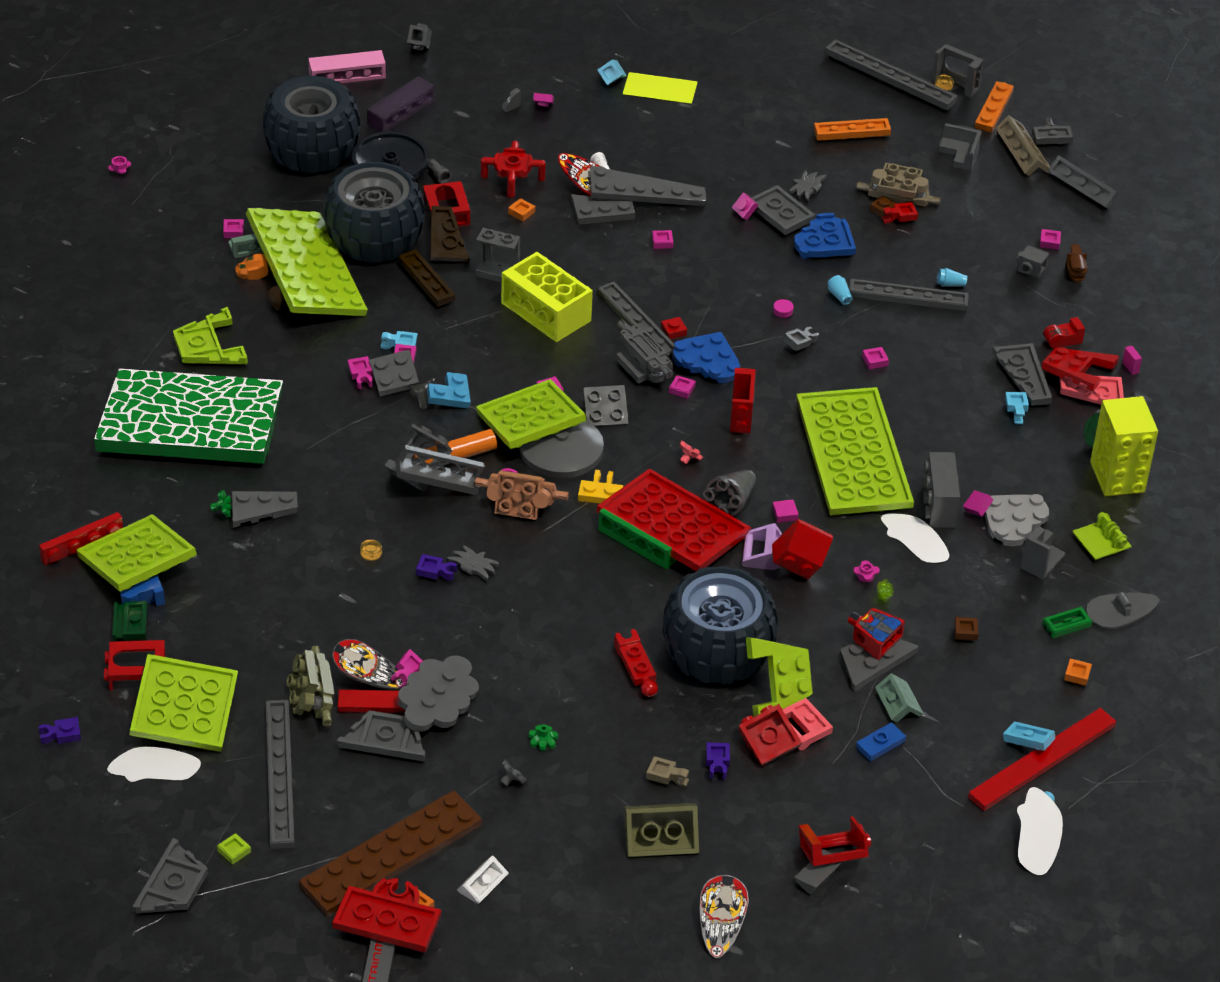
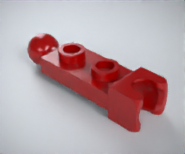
M632 629V637L629 639H625L620 633H616L614 636V647L618 655L621 656L634 685L641 684V693L644 696H655L658 692V684L655 682L656 673L640 643L641 639L637 631Z

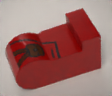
M1078 317L1070 318V323L1046 327L1043 331V336L1051 348L1082 344L1085 327Z

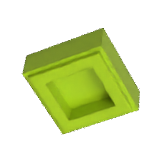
M235 833L217 845V851L233 865L251 853V847Z

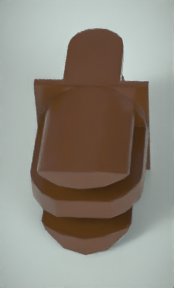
M1078 244L1071 245V252L1067 253L1065 265L1070 278L1077 283L1085 279L1088 271L1086 264L1087 253H1082L1081 247Z

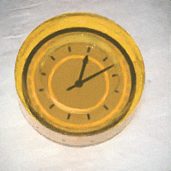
M940 75L936 78L935 85L950 91L953 89L954 79L948 75Z
M366 540L360 546V554L366 560H376L382 555V545L376 540Z

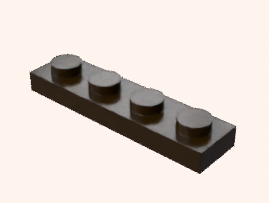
M416 249L399 255V263L437 307L455 301L454 292Z

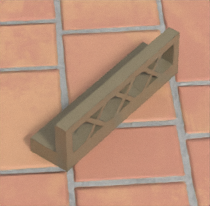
M1008 115L996 127V130L1023 172L1030 176L1039 167L1048 173L1049 164L1023 124Z

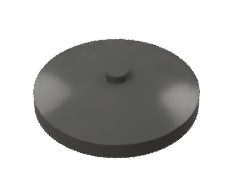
M586 420L575 427H569L556 434L542 437L540 440L523 444L520 447V455L525 464L539 474L553 478H572L583 475L598 465L603 456L604 442L600 431Z

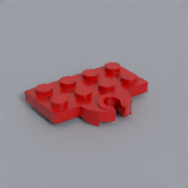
M384 877L375 885L373 891L348 886L333 919L332 928L426 953L441 918V909L419 904L418 888L409 881L405 883L404 893H394L398 889V878L386 880Z

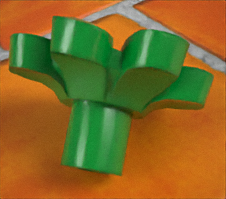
M222 490L218 493V501L210 505L213 512L221 510L226 518L232 517V505L229 504L232 502L229 495L226 496V492Z
M537 725L535 730H530L528 737L531 738L530 746L535 748L539 745V750L542 751L546 750V745L550 749L555 748L556 743L554 740L559 738L558 733L553 731L551 726Z

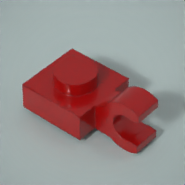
M912 202L894 204L893 208L886 207L883 209L885 215H887L882 216L885 224L891 223L895 219H898L899 222L918 219V212Z

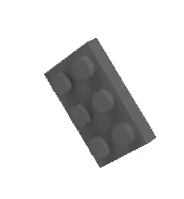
M778 185L752 197L758 204L755 212L784 235L809 224L810 221L815 219L814 213Z

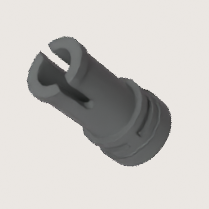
M435 159L429 160L433 166L428 164L427 169L434 174V177L440 184L448 183L452 177L451 172L442 167Z

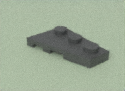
M232 491L233 528L247 521L251 523L259 522L260 518L268 516L277 518L297 513V492Z

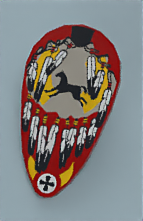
M559 154L558 161L563 172L579 189L591 196L590 166L598 167L600 165L573 154Z

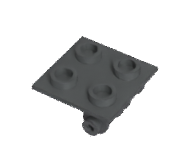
M625 385L583 387V404L585 405L586 420L594 426L629 424Z

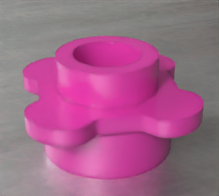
M116 156L112 159V165L108 168L110 171L124 174L126 169L131 166V162L127 161L123 156Z
M862 561L861 565L855 567L853 572L860 581L871 582L875 574H879L880 569L874 567L869 561Z

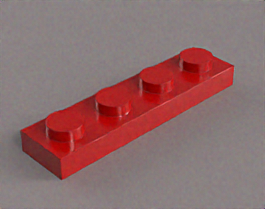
M118 512L40 544L41 561L44 565L77 553L76 549L123 528L122 516Z

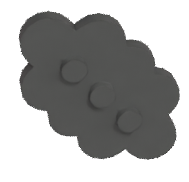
M454 655L447 657L443 662L436 659H427L421 662L418 672H413L408 676L406 686L399 690L397 696V703L406 710L404 723L407 727L415 731H426L433 724L442 728H448L456 724L458 715L468 711L470 700L477 696L479 690L478 682L470 676L472 665L469 660Z

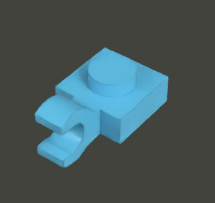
M397 331L396 335L383 332L381 340L387 341L381 342V348L390 349L392 346L396 347V344L416 346L417 333Z
M1006 392L1005 403L1007 412H1014V424H1023V416L1025 412H1028L1029 407L1026 392Z

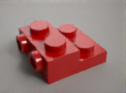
M779 704L774 707L772 705L766 706L760 711L761 714L755 717L750 715L741 720L738 728L749 750H752L761 767L802 745L801 740Z

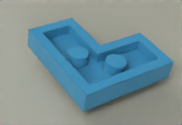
M447 372L445 376L446 385L428 384V403L469 409L471 401L467 375Z

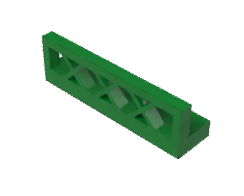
M604 508L599 511V531L666 570L677 561L671 557L672 548Z

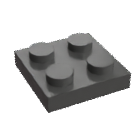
M409 350L369 359L380 397L420 387Z

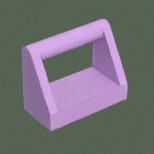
M775 523L755 528L748 532L744 541L742 566L768 570L781 568V566L773 562L772 544L782 535ZM753 540L765 541L764 553L751 556Z

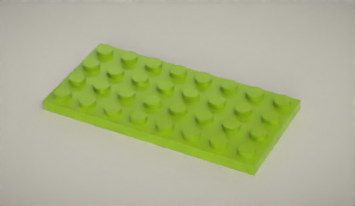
M262 208L247 209L246 216L291 313L366 316L368 309L335 242L329 237L321 213Z
M877 387L800 393L796 395V402L830 515L913 508L914 500Z

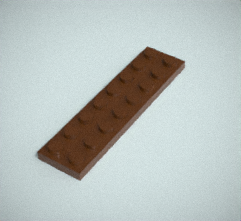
M453 790L299 880V886L328 917L338 911L348 886L368 891L373 890L375 885L384 877L386 880L392 879L482 825V818Z

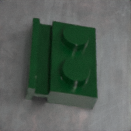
M147 601L124 602V604L114 602L113 641L122 638L123 641L146 640Z

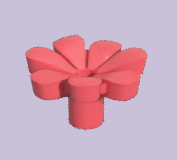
M681 440L679 447L682 448L684 453L680 458L681 462L687 464L691 458L698 460L703 458L698 449H692L690 445Z

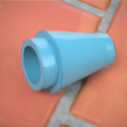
M946 267L939 269L937 284L941 285V287L966 286L967 275Z
M840 275L832 277L827 283L828 290L843 305L849 304L853 298L845 278H842Z

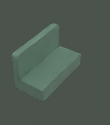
M255 234L231 238L228 241L234 258L263 253Z
M889 674L875 687L891 720L898 722L909 712L918 716L924 714L908 683L896 675Z

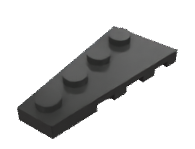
M1033 343L993 347V355L1019 390L1026 392L1031 406L1052 403V396Z

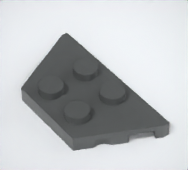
M900 639L879 660L856 642H852L840 650V658L845 665L847 676L850 677L852 690L855 692L918 653L919 646Z
M369 710L359 722L350 727V732L344 738L340 736L337 741L339 748L425 762V750H423L419 732L407 727L404 723V716Z
M173 838L135 901L133 913L187 910L208 875V868L201 861L196 860L189 850L185 851L179 845V841Z

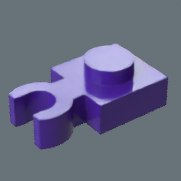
M422 554L416 567V575L436 580L439 575L443 576L446 580H453L454 572H457L456 563H443V558Z
M78 717L55 720V726L48 724L39 726V733L42 734L40 735L42 744L49 743L53 739H57L58 744L81 740Z
M706 742V766H710L709 777L713 779L715 772H721L722 778L726 779L727 767L730 765V743Z

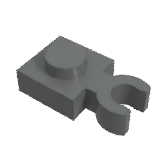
M806 327L804 331L797 328L784 333L782 340L797 351L810 346L811 342H816L819 333L812 334V327Z

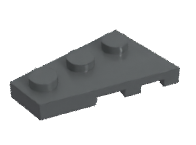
M571 194V201L578 225L635 219L636 213L632 201L591 198V196Z

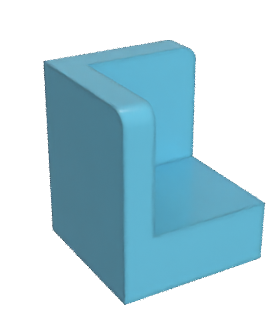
M612 59L598 69L607 85L612 84L620 77L624 78L626 76L617 60Z

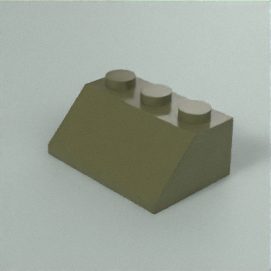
M695 803L624 806V827L628 857L699 853L698 810Z

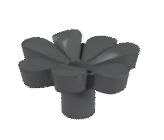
M504 759L502 763L506 774L501 781L506 786L512 780L523 784L527 779L522 776L520 771L515 768L513 769L508 761Z

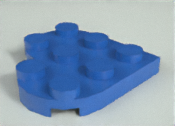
M834 213L816 215V219L810 221L809 227L802 228L800 233L795 234L794 247L800 253V257L804 259L856 254V247L847 221L844 218L841 220L835 217Z
M722 332L676 341L674 344L672 359L678 368L682 366L686 369H691V373H701L706 379L710 377L718 380L717 383H728L734 380L735 368H740L739 361Z

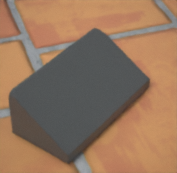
M822 850V855L832 854L826 850ZM844 861L813 866L810 862L793 880L809 895H812Z

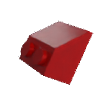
M797 519L772 544L773 562L809 580L822 567L832 543L833 535Z

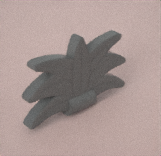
M804 171L801 180H793L795 185L789 190V194L797 192L798 199L805 194V199L808 202L810 196L816 194L822 187L821 182L827 178V175L817 177L818 172H814L807 176V171Z
M463 546V551H453L454 556L447 557L446 560L447 562L456 563L460 566V570L470 575H479L485 581H488L487 572L494 575L495 570L493 567H499V562L484 558L485 552L476 554L466 546Z

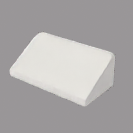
M491 856L457 891L479 904L509 873L494 856Z

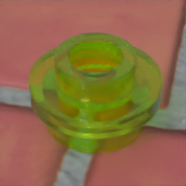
M888 579L878 582V598L889 601V597L893 596V584L889 583Z

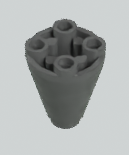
M741 470L715 477L707 484L703 496L708 503L734 516L744 507L755 486L756 476L750 470Z

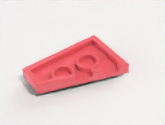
M1064 375V378H1059L1060 393L1066 396L1102 405V400L1124 398L1121 377L1097 376L1100 377V383L1094 391L1088 390L1087 385L1080 382V385L1072 383L1073 379Z

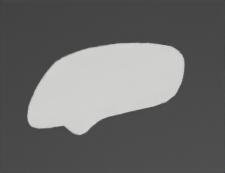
M885 514L881 517L882 522L888 527L887 535L900 540L921 560L930 563L948 560L949 552L944 542L920 518L906 514Z
M138 747L118 756L110 763L107 770L111 774L125 776L130 782L147 778L185 780L198 771L201 762L190 754L172 749Z
M1032 787L1028 790L1025 803L1017 808V813L1021 820L1018 858L1027 870L1036 875H1043L1050 869L1058 852L1063 822L1061 812L1052 799L1042 790Z

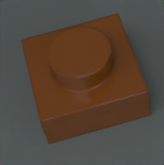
M882 195L870 204V210L881 217L887 216L883 209L886 207L893 208L896 203Z
M955 617V639L978 640V619Z

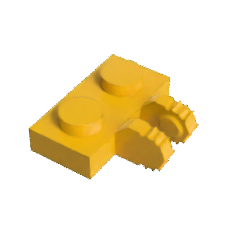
M595 470L594 481L581 480L578 501L600 504L623 488V485L612 484V471H609L607 474V483L599 482L601 473L600 470Z

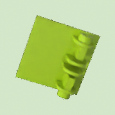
M1104 512L1098 514L1096 523L1072 531L1094 560L1132 547L1127 541V536L1120 531L1115 522H1111L1110 516Z

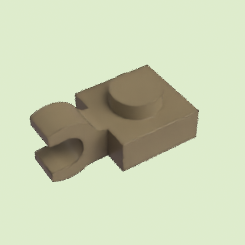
M654 756L646 772V779L667 785L672 780L676 785L686 787L689 782L687 778L689 770L676 768V762Z

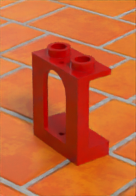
M461 181L423 186L424 203L427 202L430 215L432 206H439L438 201L456 199L458 207H452L458 227L470 225V207Z
M165 640L110 642L109 651H105V665H108V668H104V681L109 682L110 691H113L114 681L142 680L145 667L118 666L114 663L115 655L122 652L155 651L156 656L166 657Z
M853 816L850 817V831L816 836L808 824L799 825L800 848L813 866L869 857L868 848L871 847L870 836L868 833H865L862 824H859ZM839 845H854L858 847L851 851L822 855V848Z

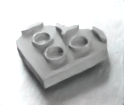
M1039 494L991 496L994 501L984 513L991 538L994 539L995 537L1003 541V545L1014 547L1022 545L1032 530L1037 526L1041 527L1042 524L1048 521L1049 508L1043 501V497Z

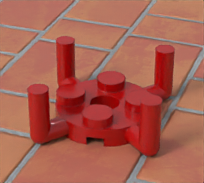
M513 141L511 147L503 149L502 153H496L495 157L481 158L482 178L488 177V165H494L498 176L508 177L507 196L509 198L515 197V178H526L532 167H538V180H545L546 162L544 160H533L530 154L527 155L525 150L519 148L517 141Z

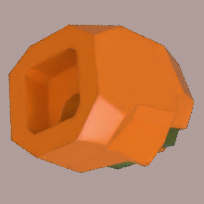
M253 254L252 257L245 258L243 262L237 264L235 268L236 275L247 280L262 279L267 276L268 265L265 255Z

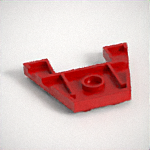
M1059 347L1055 348L1042 362V369L1061 378H1064V375L1073 379L1072 383L1080 385V382L1087 385L1088 390L1094 391L1099 386L1100 377L1086 374L1085 372L1091 365L1113 370L1118 364L1119 356Z

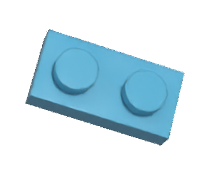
M1014 721L1003 733V737L1006 742L1045 751L1055 740V731Z

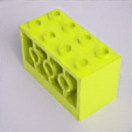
M535 252L502 272L501 303L555 342L560 341L591 321L593 290L540 253Z
M1143 396L1102 400L1090 462L1104 496L1142 493L1146 490L1158 429Z

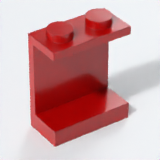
M735 368L730 432L751 433L756 369Z

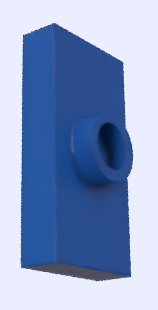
M891 722L856 742V748L871 762L906 742V736Z

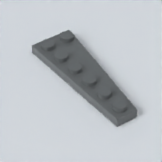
M590 166L591 198L692 206L706 205L705 187L606 169L603 166Z

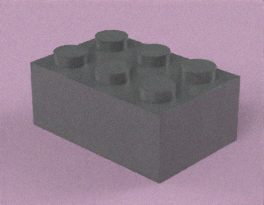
M929 452L928 461H924V473H926V476H922V489H926L923 494V501L927 504L925 507V518L929 519L930 527L956 528L960 491L955 452Z

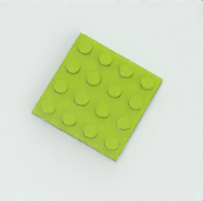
M551 379L476 406L477 414L510 449L519 448L523 444L540 440L542 437L556 434L563 429L575 427L579 423L586 421L585 413Z
M153 514L76 549L80 559L119 591L127 590L131 586L141 581H146L152 576L165 572L171 567L186 562L197 555L195 547Z
M147 654L129 735L222 752L238 670Z

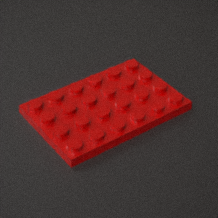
M648 469L597 505L596 510L599 514V511L604 508L672 548L671 557L696 572L698 569L710 565L743 540L751 530L750 526L651 469Z

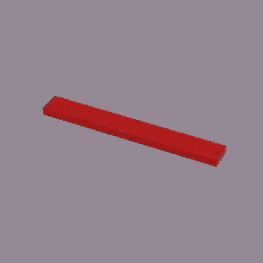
M1100 707L1055 736V740L1045 751L1033 750L971 790L968 798L983 811H986L1114 728L1117 721Z

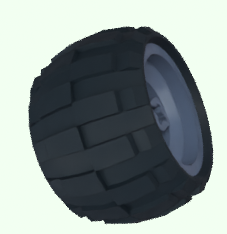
M728 566L705 567L698 569L693 574H687L675 586L664 608L662 631L667 651L673 662L681 667L682 672L709 684H732L734 681H743L752 677V673L760 670L768 660L767 656L754 659L748 658L746 638L750 637L776 642L778 617L774 600H772L765 584L761 580L752 577L751 573Z

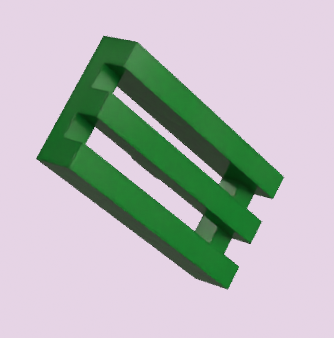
M1081 606L1043 618L1042 624L1047 626L1046 630L1051 632V637L1056 638L1091 627L1092 620Z

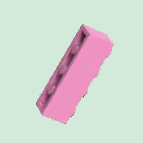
M382 50L308 58L310 76H323L341 83L386 78V63Z

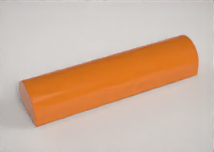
M488 429L449 441L448 445L452 449L450 455L466 459L497 449L495 434L492 429ZM436 445L429 448H425L426 450L437 452ZM428 459L425 462L430 464L433 459Z

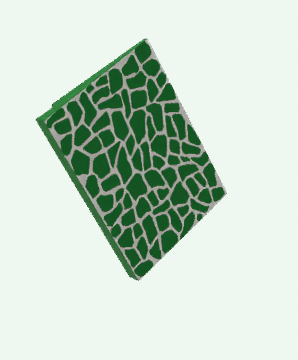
M119 369L94 438L95 451L264 464L270 448L283 380Z

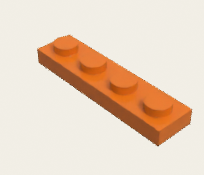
M996 81L975 122V129L993 132L1013 93V85Z
M887 118L814 123V132L817 141H826L832 139L890 136L891 127Z

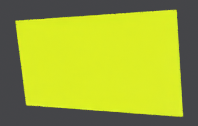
M629 72L623 94L692 104L698 82Z

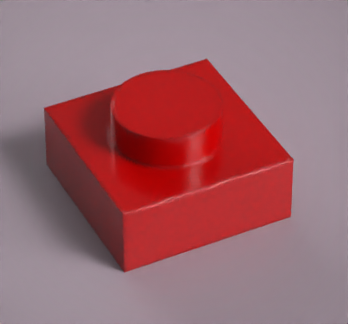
M680 317L661 321V328L669 339L687 335V328Z

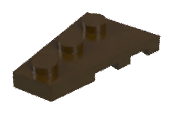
M432 206L430 261L470 263V257L466 252L465 243L458 230V224L452 207Z

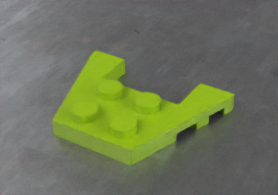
M228 307L221 309V313L216 315L212 313L207 315L206 319L197 323L194 321L173 330V337L183 363L248 364L243 346L222 350L214 328L233 325Z
M746 638L748 658L754 659L765 656L768 658L772 699L768 703L753 705V717L761 714L760 711L766 706L772 705L774 707L779 704L784 709L813 694L808 649L757 638Z

